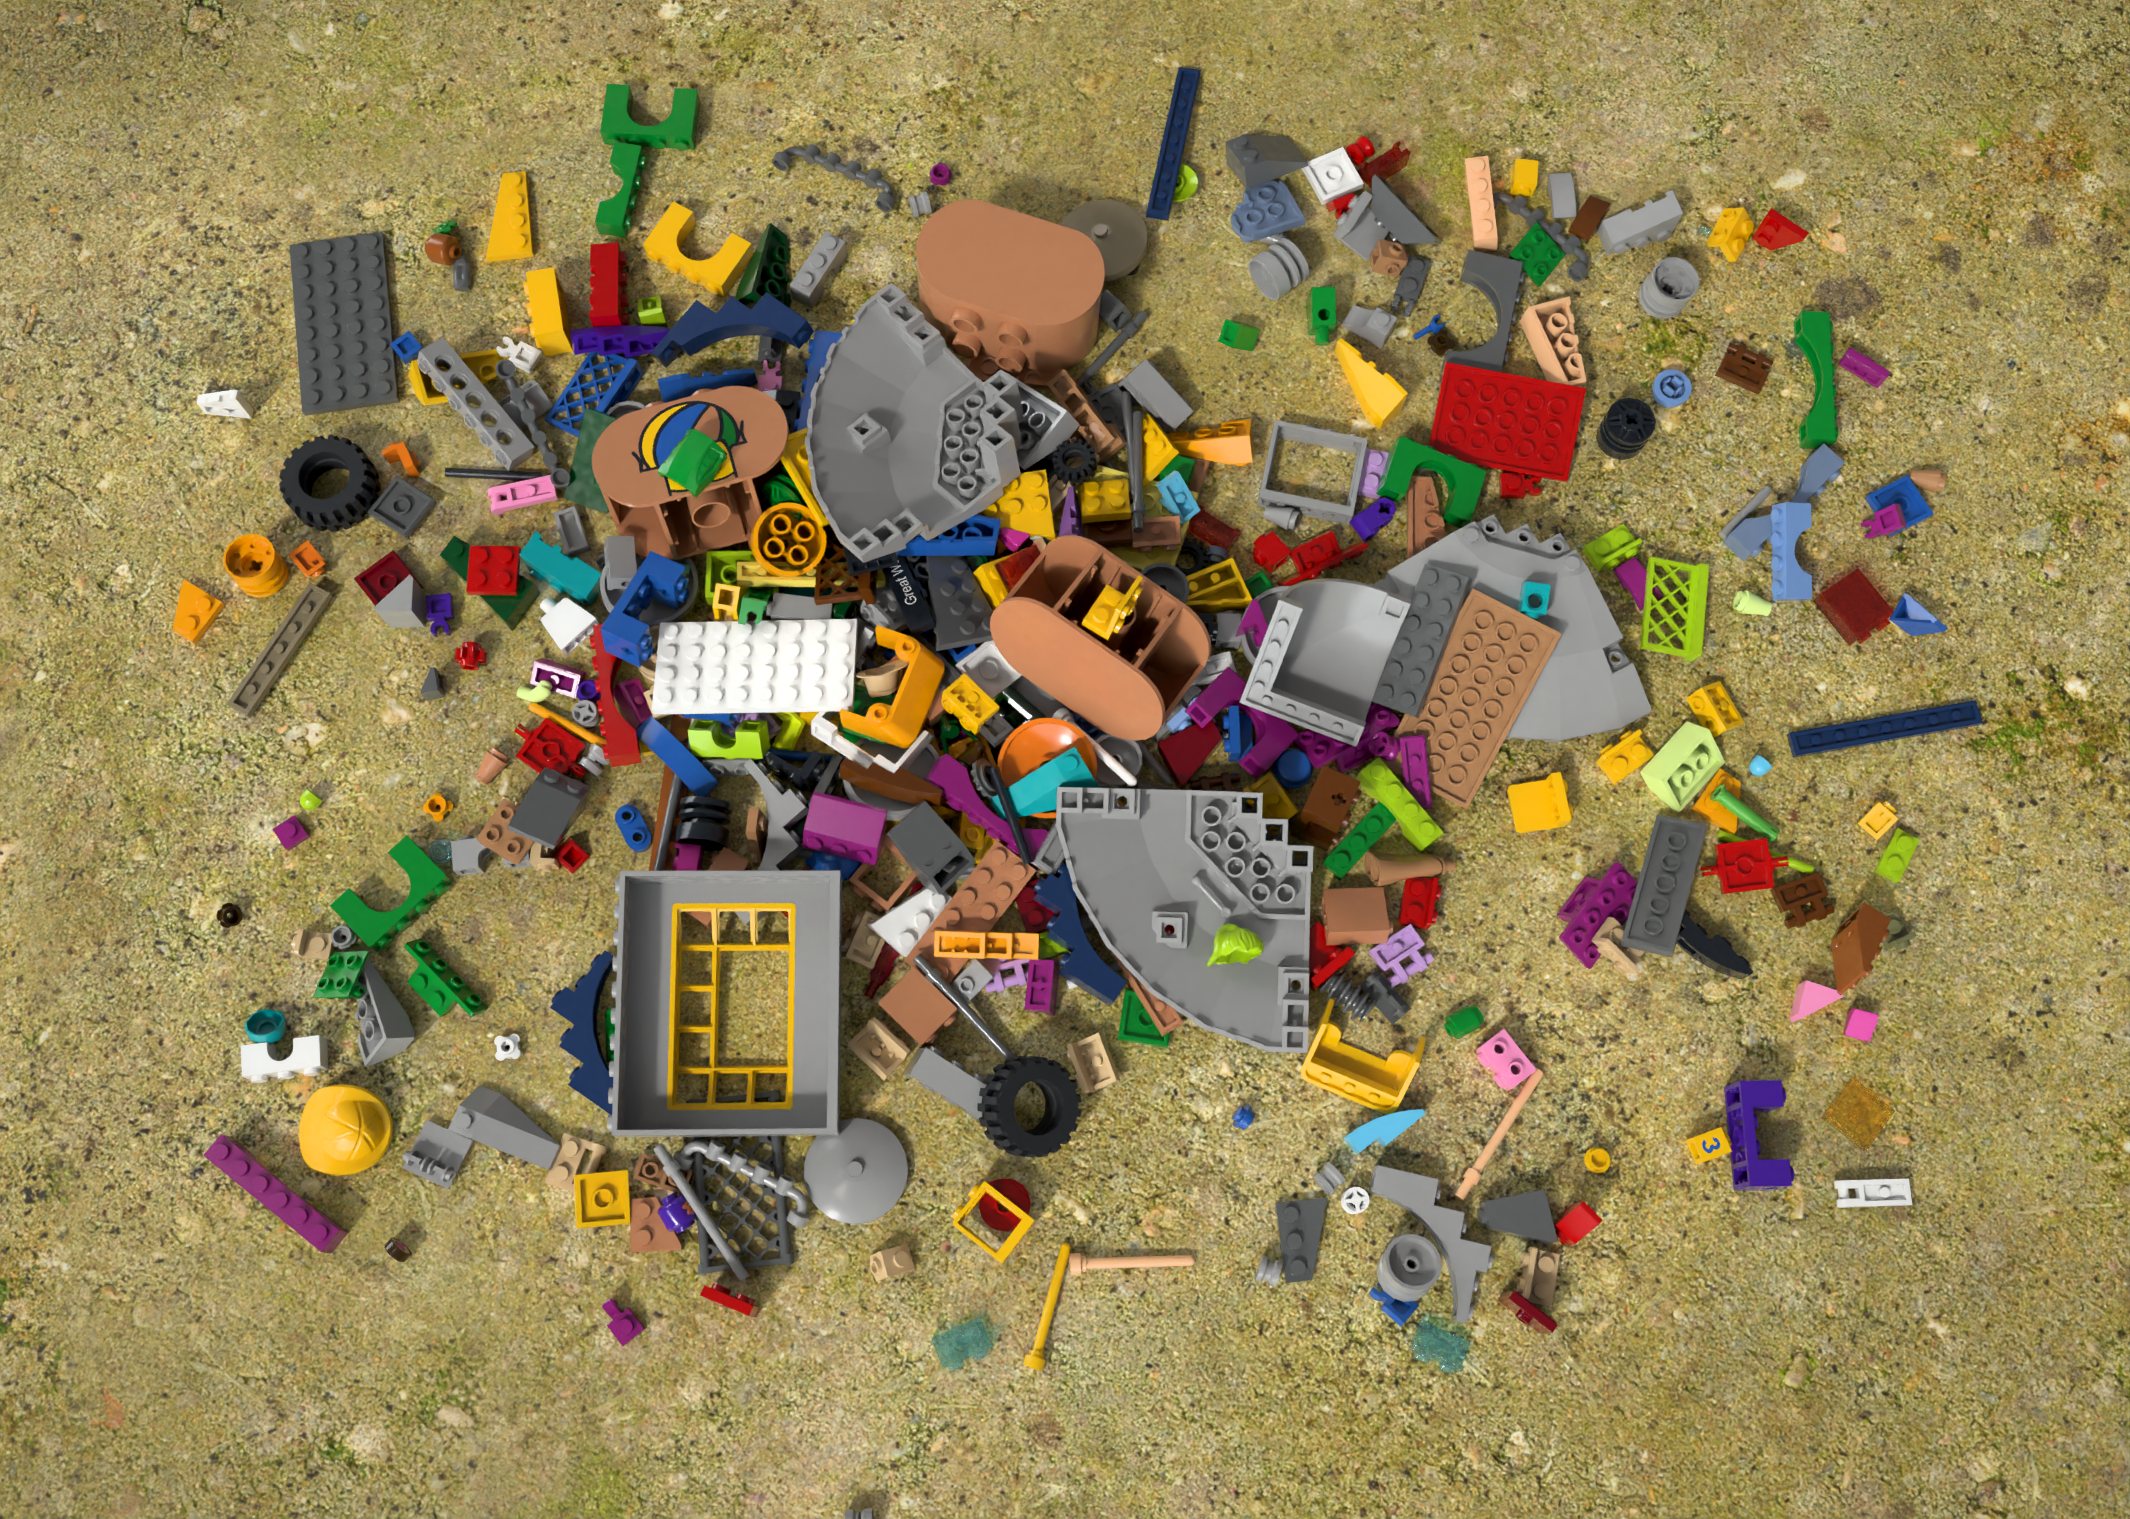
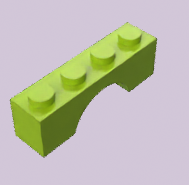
M1380 757L1360 771L1356 780L1361 782L1360 785L1371 798L1377 799L1389 809L1400 824L1403 836L1419 854L1439 840L1444 832Z

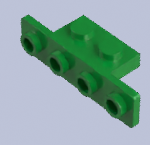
M419 938L405 944L404 948L419 963V966L407 982L440 1017L447 1015L456 1002L471 1017L481 1014L488 1009L482 998L467 986L464 979L458 976L444 959L438 956L428 942Z

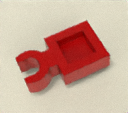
M1501 473L1499 476L1500 499H1524L1526 493L1531 496H1539L1542 489H1536L1532 484H1539L1541 477L1533 476L1529 480H1525V476L1522 473Z

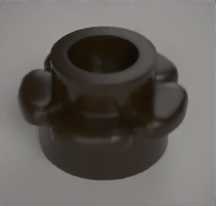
M226 903L222 905L221 910L217 911L216 917L222 927L229 928L238 925L242 920L243 914L239 906Z

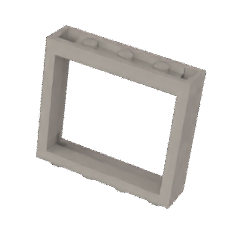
M1275 420L1257 506L1266 508L1267 505L1295 508L1302 516L1350 525L1349 522L1352 520L1368 439L1357 437L1356 434H1342L1334 429L1322 430L1309 424L1298 425L1293 424L1289 420L1286 422ZM1278 438L1356 453L1346 506L1267 490Z

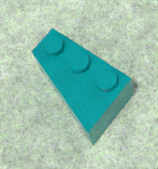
M535 531L520 553L521 559L530 571L529 575L539 582L545 580L550 583L549 586L559 593L567 592L575 602L579 604L585 602L591 606L601 592V573L577 557L572 558L561 552L562 548L555 544L552 547L544 543L541 538L542 535Z

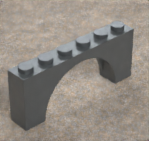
M1468 250L1463 263L1460 281L1476 287L1490 300L1497 317V331L1489 342L1479 348L1461 352L1448 350L1443 360L1439 382L1442 379L1445 362L1501 372L1502 365H1506L1509 352H1506L1505 349L1506 345H1510L1513 332L1509 331L1510 325H1514L1517 312L1513 311L1514 305H1518L1521 292L1517 291L1518 285H1522L1525 274L1524 271H1521L1522 261Z

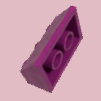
M814 791L804 826L803 847L876 866L884 846L888 810Z

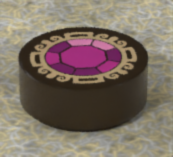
M391 1237L384 1245L387 1253L399 1262H405L412 1254L404 1243L394 1237Z

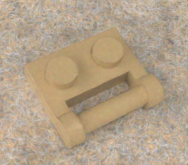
M563 1133L560 1141L561 1148L551 1170L548 1172L545 1183L574 1193L573 1175L578 1174L587 1149L593 1152L585 1173H596L601 1157L606 1154L608 1147Z

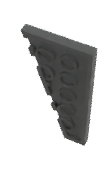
M926 556L931 612L934 614V633H936L937 638L936 651L993 641L990 631V618L993 611L964 556Z

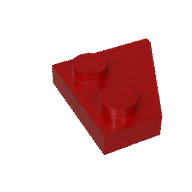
M1771 208L1752 239L1757 241L1760 246L1772 251L1802 242L1809 232Z

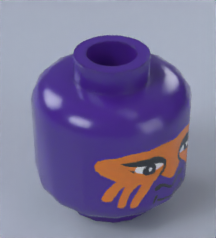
M676 1192L661 1200L663 1205L658 1209V1215L668 1231H676L678 1234L695 1224L694 1219L697 1215L683 1194L677 1196Z

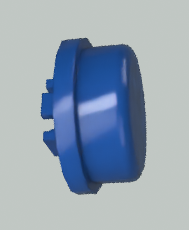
M1291 749L1283 751L1273 762L1272 772L1282 787L1299 789L1305 786L1311 779L1313 767L1307 754L1301 750Z

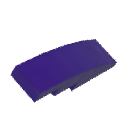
M619 325L570 330L572 350L575 355L598 351L600 356L623 352L626 358L650 354L670 331V328Z

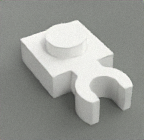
M503 337V343L508 345V348L503 349L497 346V353L502 357L510 356L509 360L513 362L514 366L531 374L542 357V352L522 341L516 346L512 339Z

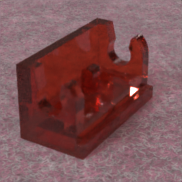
M1400 141L1394 143L1392 149L1375 160L1361 165L1358 174L1371 189L1372 177L1374 175L1383 176L1387 179L1407 166L1411 152L1407 148L1401 152L1399 148Z
M1200 505L1201 511L1190 519L1187 531L1211 546L1226 549L1228 554L1240 537L1241 530L1238 528L1232 529L1205 512L1204 507Z

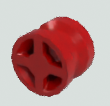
M1365 136L1359 137L1355 144L1351 143L1346 147L1348 157L1356 165H1361L1365 158H1370L1375 153L1373 144Z

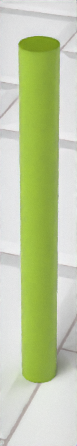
M1720 829L1716 834V839L1726 843L1749 841ZM1769 849L1772 858L1787 856ZM1787 856L1788 860L1779 861V863L1789 862L1788 867L1808 875H1812L1814 871V866Z

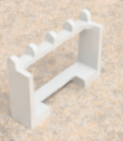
M820 711L811 721V734L853 762L866 769L873 762L895 774L899 767L907 770L933 739V735L924 730L899 761L894 764L880 754L874 758L838 734V727L829 722L838 711Z

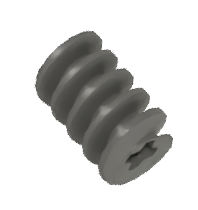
M1343 971L1338 975L1335 972L1319 992L1322 994L1329 990L1327 999L1337 997L1335 1006L1338 1007L1345 1004L1342 1012L1346 1014L1349 1011H1353L1350 1019L1353 1021L1360 1018V1024L1374 1008L1377 999L1374 998L1368 1002L1369 992L1360 995L1361 985L1352 988L1353 978L1344 981L1346 972Z

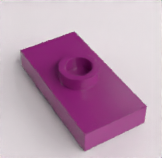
M1849 348L1838 362L1839 366L1876 388H1879L1890 374V371L1852 348Z

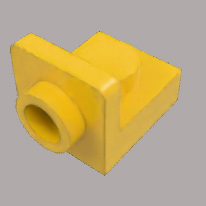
M1877 800L1874 803L1875 805L1857 822L1876 840L1898 820L1894 815L1897 810L1887 801L1881 804Z

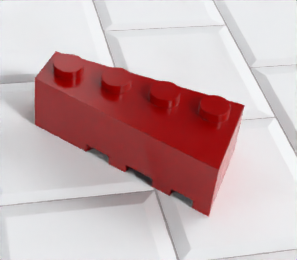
M618 242L590 244V270L592 275L595 274L590 276L592 294H589V302L592 310H589V318L593 327L630 326L628 313H625V307L629 306L627 292H624V286L628 285L626 272H623V265H627L625 251H621Z

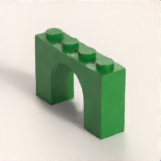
M607 84L600 129L604 144L614 146V142L643 147H654L656 149L695 150L700 110V98L697 89L675 88L672 110L669 117L658 125L642 126L631 120L633 95L630 86Z
M1399 436L1391 446L1376 494L1398 503L1406 495L1414 470L1422 468L1433 470L1445 480L1448 487V499L1442 515L1444 522L1459 528L1468 525L1472 520L1486 471L1480 469L1475 464H1467L1460 461L1456 456L1438 452L1434 447L1416 443L1412 438Z
M407 835L387 852L406 871L410 879L409 895L400 907L389 912L374 911L350 888L330 905L349 927L376 952L387 948L392 943V938L396 934L409 928L412 920L418 914L426 912L430 908L431 902L437 896L444 895L449 890V885L453 883L438 865Z

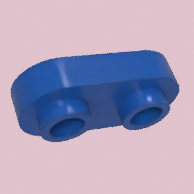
M632 805L620 807L615 814V821L626 843L635 852L648 850L652 845L653 839L639 810ZM625 814H632L629 820L623 819ZM641 834L643 836L642 839L638 842L634 841L635 836Z

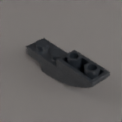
M1685 910L1676 943L1681 949L1703 965L1727 976L1744 979L1753 973L1749 962L1744 957L1738 956L1732 949L1731 943L1725 937L1717 934L1709 939L1706 930L1701 925L1695 924L1689 917V912Z

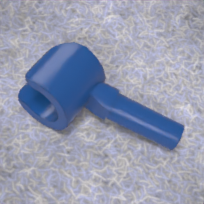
M1435 315L1429 326L1414 334L1413 338L1417 340L1430 332L1437 334L1445 325V323L1442 325L1436 324L1441 316Z

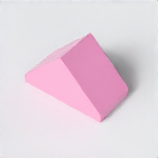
M1806 980L1797 986L1790 1020L1792 1022L1797 1021L1844 997V995H1839L1837 990Z

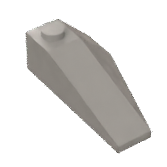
M480 1085L458 1106L448 1130L548 1170H551L561 1148L560 1144L542 1128L537 1126L524 1112L510 1102L506 1096Z

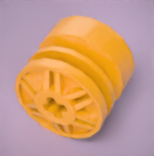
M245 534L233 540L224 552L223 564L226 571L247 595L256 598L268 597L278 592L288 578V567L285 560L277 552L274 545L264 536Z

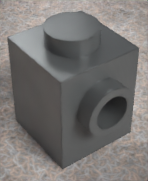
M1108 290L1101 295L1099 317L1113 331L1117 332L1132 315L1125 305Z

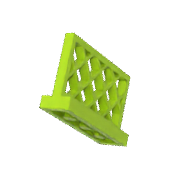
M1655 557L1648 559L1640 649L1683 657L1684 661L1693 662L1702 655L1709 565L1700 563L1694 566ZM1655 565L1662 566L1667 572V575L1662 579L1654 572ZM1678 570L1689 572L1688 581L1683 584L1675 572ZM1668 577H1670L1678 587L1672 593L1667 589V587L1663 583V581ZM1655 586H1658L1666 596L1659 602L1652 594ZM1679 590L1686 597V604L1683 606L1673 596ZM1667 599L1676 609L1670 615L1661 606V603ZM1654 608L1664 618L1657 624L1650 617V612ZM1676 613H1679L1685 620L1684 626L1680 629L1671 619ZM1665 621L1675 632L1668 638L1658 627ZM1652 630L1655 631L1662 641L1658 645L1648 643V635ZM1677 635L1683 643L1682 649L1675 648L1669 639Z

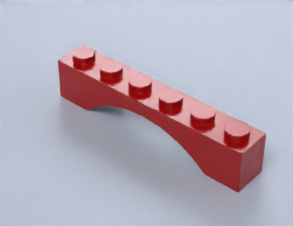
M603 624L593 625L594 635H590V644L592 650L596 649V656L592 657L594 671H598L599 678H595V687L597 693L601 692V700H597L599 714H603L604 722H600L602 737L606 736L607 743L602 744L604 758L609 759L612 767L642 763L637 732L620 715L614 702L615 679L623 660L605 652L601 633Z

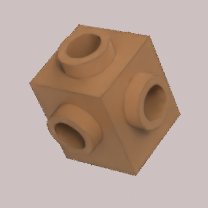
M1379 239L1370 253L1372 272L1398 277L1401 270L1408 263L1405 245Z

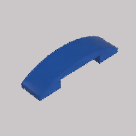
M652 716L636 729L638 739L650 751L652 750L696 796L706 797L720 784Z

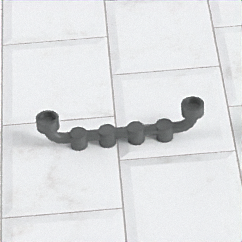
M813 144L808 145L807 149L797 146L789 147L783 152H776L772 159V164L777 169L787 171L792 164L790 157L799 156L809 164L817 163L822 165L829 172H840L849 180L857 179L863 181L872 189L878 187L885 193L882 192L878 195L875 204L884 212H891L896 203L893 198V188L888 182L881 179L882 174L880 171L871 169L869 173L862 172L861 165L856 161H850L848 165L840 163V156L833 152L829 153L827 157L819 155L820 149Z
M1493 193L1494 210L1498 206V201L1503 202L1508 206V210L1512 214H1519L1526 219L1528 226L1532 227L1537 222L1553 241L1562 246L1564 253L1567 255L1573 254L1579 260L1575 261L1567 269L1569 277L1576 282H1580L1588 274V257L1579 248L1581 241L1578 237L1572 235L1567 239L1561 234L1563 228L1557 222L1548 225L1543 221L1545 214L1542 210L1536 208L1531 212L1525 207L1527 201L1523 196L1517 195L1515 198H1512L1506 193Z
M507 359L500 360L495 367L496 374L500 379L505 380L510 390L511 400L517 404L521 412L522 422L528 426L532 434L533 444L539 447L543 455V463L551 471V483L559 489L567 487L570 483V475L567 470L559 468L557 456L551 452L547 444L546 434L540 430L536 422V415L529 408L525 400L524 391L516 383L514 378L516 369L513 362Z

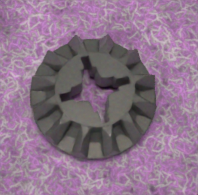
M981 758L972 764L973 770L971 774L974 777L973 782L976 783L977 790H981L984 797L992 798L997 796V792L989 770L995 767L986 759Z

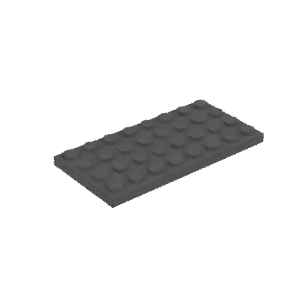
M378 232L289 245L303 414L308 416L399 403L395 351L390 345L394 341L384 234Z

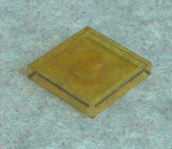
M1850 1078L1821 1118L1857 1147L1865 1151L1872 1144L1895 1110L1855 1078Z

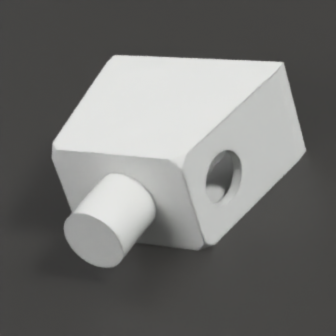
M548 597L540 604V608L546 613L540 621L565 657H568L594 633L593 625L599 624L593 615L568 598H563L557 604L551 597Z

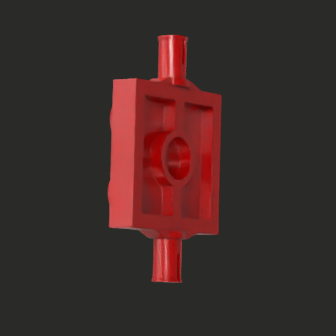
M547 717L532 732L522 724L518 725L519 729L515 728L514 732L525 739L523 747L515 756L538 774L545 767L563 775L571 771L580 779L584 778V775L587 774V770L577 764L578 758L587 748L586 745Z
M1767 838L1714 845L1716 853L1715 865L1701 866V871L1711 870L1709 872H1701L1702 877L1717 875L1720 880L1722 894L1774 888L1772 876L1774 868L1789 866V862L1779 863V861L1788 860L1787 856L1772 858L1768 849Z

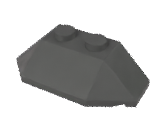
M1374 175L1372 177L1371 195L1373 197L1371 198V212L1376 216L1375 222L1380 227H1386L1391 232L1389 236L1394 242L1405 245L1441 244L1443 242L1383 176Z

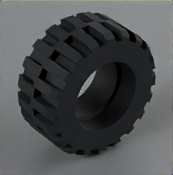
M329 435L328 439L318 436L315 437V441L310 442L307 440L302 443L303 446L301 448H295L291 451V458L287 457L283 463L285 469L280 470L279 477L282 481H280L279 487L283 493L284 501L299 519L309 527H315L320 531H326L328 528L330 532H338L340 527H343L345 530L352 528L351 524L356 521L359 524L364 520L363 516L379 498L376 492L381 490V483L378 481V471L361 447L356 443H352L347 438L339 439L337 436ZM332 469H345L349 471L347 485L337 495L327 499H317L311 496L314 482L326 471Z
M1035 1056L1009 1058L1005 1060L1004 1064H998L993 1068L995 1074H988L984 1080L987 1083L986 1087L980 1089L979 1096H982V1103H977V1111L982 1112V1117L979 1118L980 1125L987 1128L984 1134L989 1140H994V1146L1012 1155L1034 1158L1048 1156L1049 1152L1056 1153L1061 1149L1060 1144H1067L1071 1140L1069 1134L1077 1130L1078 1124L1075 1122L1077 1117H1081L1082 1111L1078 1109V1103L1082 1101L1081 1094H1076L1075 1091L1078 1085L1075 1080L1069 1079L1071 1073L1066 1068H1060V1063L1054 1060ZM1032 1081L1043 1092L1045 1112L1042 1120L1034 1129L1024 1131L1016 1121L1014 1101L1021 1087Z

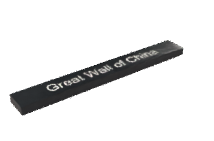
M897 556L898 565L881 570L911 635L934 629L935 623L904 557Z

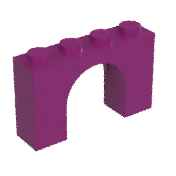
M1227 667L1185 712L1203 728L1220 710L1227 709L1229 706H1239V710L1245 713L1255 726L1256 741L1254 746L1238 763L1256 780L1299 734L1284 719L1239 703L1246 683L1236 672Z

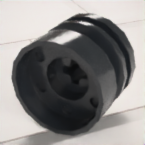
M1633 398L1620 399L1612 404L1597 428L1596 439L1600 449L1611 458L1619 460L1631 459L1639 454L1655 430L1656 419L1651 408L1639 399Z
M689 796L680 799V808L682 810L679 811L678 816L687 822L677 824L675 843L701 845L704 851H721L723 847L728 848L729 830L722 826L731 823V817L728 815L732 814V804L705 796Z

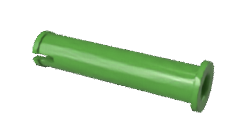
M1721 784L1713 791L1710 800L1720 803L1764 838H1767V841L1772 842L1778 837L1777 833H1780L1778 828L1774 827L1728 792L1725 785Z

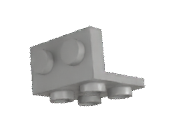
M1364 191L1359 197L1355 195L1348 204L1349 210L1340 216L1336 222L1338 227L1332 235L1361 258L1369 261L1370 253L1378 240H1384L1389 230L1386 227H1380L1375 222L1376 216L1367 207L1373 196Z

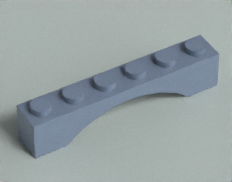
M1825 444L1819 447L1801 466L1798 488L1791 502L1811 503L1808 499L1812 495L1817 498L1827 488L1824 484L1828 480L1832 483L1842 473L1839 469L1845 462ZM1771 514L1758 518H1746L1729 534L1723 543L1743 562L1750 556L1755 558L1764 549L1762 544L1766 540L1771 543Z

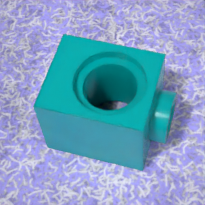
M1528 581L1522 583L1518 612L1534 620H1539V616L1546 615L1551 585ZM1530 595H1534L1539 599V606L1537 608L1529 605L1528 598Z

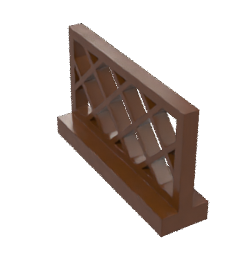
M830 524L823 526L825 533L834 532ZM837 536L831 541L826 538L824 555L817 564L815 604L823 605L863 599L866 605L876 604L878 570L850 576L846 572L848 570L847 562L842 567L835 564L843 556L845 557L843 548L841 549L837 546L839 543ZM834 549L837 553L832 558L827 559L825 554ZM829 568H833L836 572L828 579L823 576ZM840 576L847 578L840 586L834 584ZM853 583L858 586V592L847 593L845 591ZM829 586L834 589L830 595L822 596V592Z

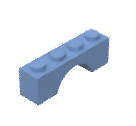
M1784 502L1772 505L1771 568L1773 583L1771 591L1773 593V601L1798 602L1811 600L1812 575L1806 573L1799 566L1795 557V544L1799 535L1806 529L1811 528V503Z

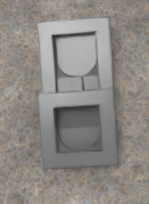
M1571 173L1548 174V198H1551L1552 220L1575 218L1577 216L1576 200Z

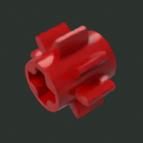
M463 642L461 648H456L454 660L460 663V668L474 671L479 669L480 664H486L487 653L484 652V649H481V644L477 642Z

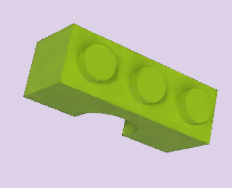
M695 719L688 728L691 754L705 759L725 757L726 759L748 758L749 760H759L764 758L770 748L767 721L742 720L735 731L736 737L725 734L721 729L720 721Z

